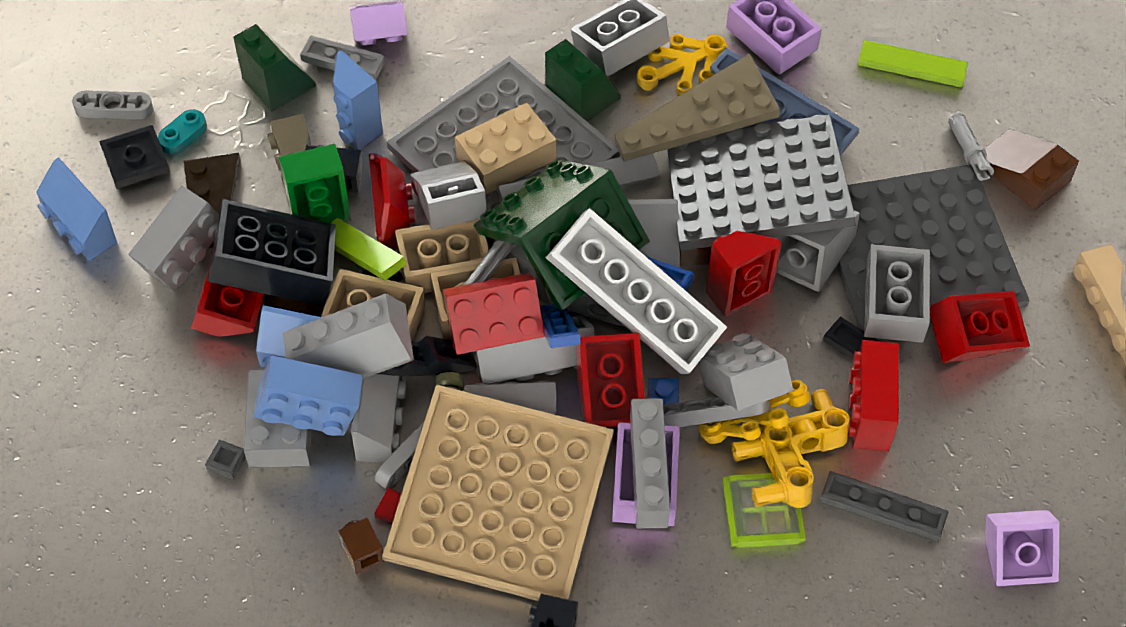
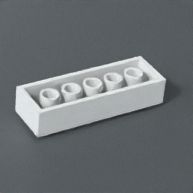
M590 208L581 214L545 257L631 332L639 333L640 339L680 374L690 373L727 328L724 323Z

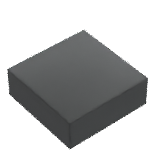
M219 439L205 463L206 469L234 480L246 459L244 448Z

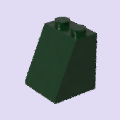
M257 24L233 36L242 79L271 112L316 86V82L296 60Z
M564 39L545 52V86L587 122L621 99L620 93L605 73L567 39Z

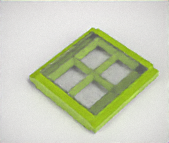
M772 473L730 475L729 477L722 478L731 547L790 545L806 541L801 508L792 507L783 502L767 504L759 508L755 507L751 494L752 488L776 483Z

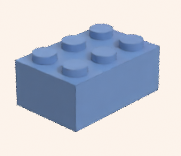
M271 355L258 385L253 417L260 418L268 423L279 422L293 425L297 429H313L323 431L331 436H344L359 408L363 375Z

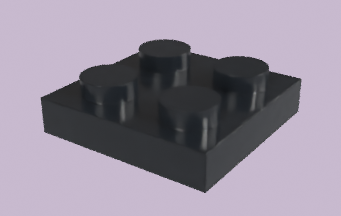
M153 125L99 141L116 189L170 172Z

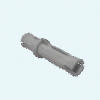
M962 113L952 115L953 120L949 118L948 123L965 153V161L967 164H971L978 180L989 179L990 175L994 174V170L986 158L987 152L983 146L981 148L965 115Z

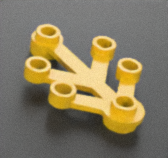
M674 34L670 38L671 49L661 46L648 53V59L652 62H659L663 58L675 61L658 69L652 66L641 67L637 73V83L643 90H652L657 86L659 80L684 69L682 78L678 81L676 93L680 96L693 88L692 79L697 62L706 58L705 67L699 73L700 84L707 80L703 77L710 78L713 76L710 72V66L726 48L728 49V45L725 39L717 34L709 35L705 40L688 38L682 34ZM685 47L695 49L696 51L690 53L685 52L683 50L685 49Z
M800 380L791 381L794 391L770 399V409L786 402L791 407L806 405L810 401L807 385ZM776 408L770 413L700 424L698 430L700 436L710 444L720 443L727 436L742 437L745 440L751 441L761 435L759 424L782 428L789 423V418L785 409Z

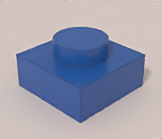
M649 378L648 399L662 398L663 405L679 403L678 378Z

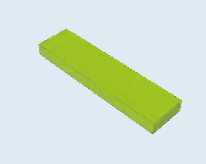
M863 40L858 65L963 88L968 62Z
M337 218L331 222V224H336L335 251L382 280L386 281L407 265L404 256L343 220Z

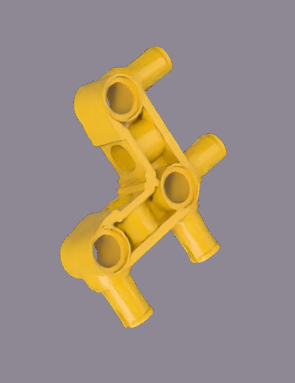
M818 389L811 394V401L816 412L789 418V423L782 428L760 424L761 435L757 439L733 442L731 444L732 454L736 462L758 456L765 458L776 482L752 488L751 494L756 508L778 502H783L796 508L809 505L813 495L814 477L808 461L803 459L802 454L818 450L825 452L842 447L847 443L850 422L849 414L845 410L834 406L826 389Z

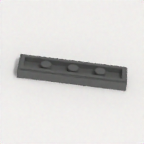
M832 471L829 472L820 498L821 502L938 542L949 512Z

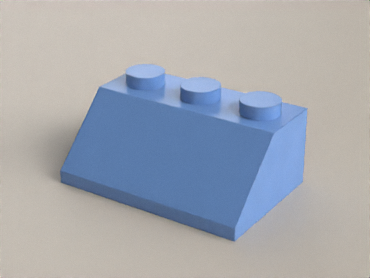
M340 50L336 55L333 78L335 94L333 99L337 108L336 118L339 122V136L346 145L350 144L355 149L361 150L383 134L378 85L374 78Z
M59 157L55 159L36 191L40 201L37 205L38 209L46 219L51 218L54 221L53 225L60 236L66 235L69 238L68 242L76 254L82 253L90 261L117 244L107 210Z
M263 305L256 347L259 365L266 368L271 355L286 358L283 332L322 317Z

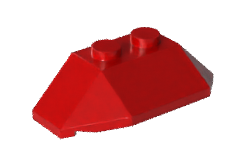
M371 153L369 154L377 241L395 251L397 249L395 230L410 228V223H415L414 206H408L407 201L413 200L411 183H405L404 172L390 160L381 155Z

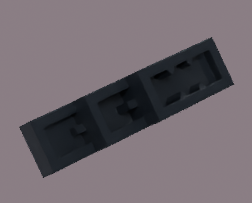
M425 336L419 342L411 341L413 361L377 374L430 376L445 372L473 371L476 365L470 352L456 354L452 340Z

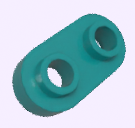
M191 109L183 112L170 122L158 134L162 150L168 154H176L189 146L206 131L205 115L199 110Z

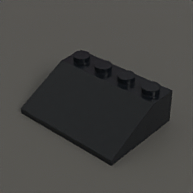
M223 199L210 261L208 282L324 307L333 282L336 224Z

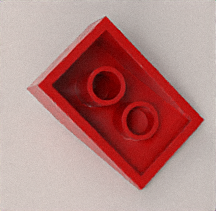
M1015 291L954 295L930 306L929 315L943 363L966 361L1030 347Z

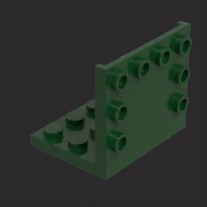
M555 160L546 166V171L539 176L528 179L524 183V187L518 192L505 196L502 204L495 209L484 212L480 216V220L473 225L479 235L521 246L556 308L564 310L583 295L585 291L545 257L583 212L590 208L638 250L650 242L611 169L563 160Z

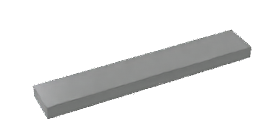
M653 154L625 162L622 157L589 164L591 166L611 169L620 187L656 179L660 176ZM528 179L498 186L496 190L500 203H503V198L508 194L522 189Z

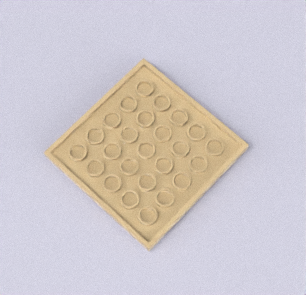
M436 385L382 555L383 560L539 601L540 594L569 600L614 430Z

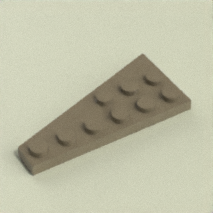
M748 54L615 134V144L625 162L780 117V108L754 60Z

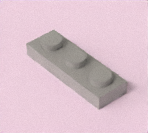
M311 35L300 54L301 62L335 70L337 52L342 50L375 80L385 63V56L382 54Z

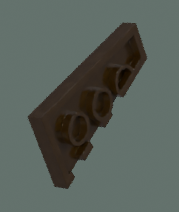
M239 152L184 161L187 189L207 201L218 214H220L223 199L233 201V191L237 181L236 173L240 164ZM214 241L207 249L206 255L212 254Z

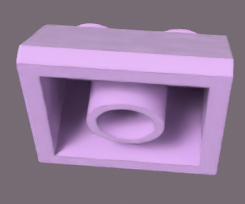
M401 0L350 6L354 40L360 41V45L376 44V39L386 38L387 42L401 41L403 35H408L404 3Z
M1048 510L986 514V546L996 586L1059 582V521Z

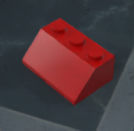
M735 231L729 235L718 237L712 243L706 293L724 317L773 291L781 249L779 239Z
M208 268L191 329L218 337L253 332L264 294L208 282Z

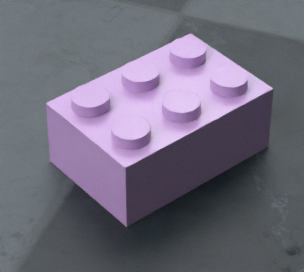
M738 0L728 7L726 28L779 75L818 50L822 28L790 0Z
M618 422L612 522L636 523L630 423ZM664 425L670 502L668 526H674L677 506L680 426Z

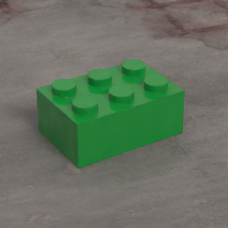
M336 144L319 146L314 149L293 152L279 157L290 214L331 223L337 218L344 222L351 221L344 170Z

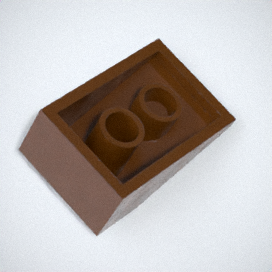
M1008 129L985 148L987 152L986 158L994 170V174L991 176L1035 211L1071 182L1079 163L1078 159L1058 144L1012 129Z

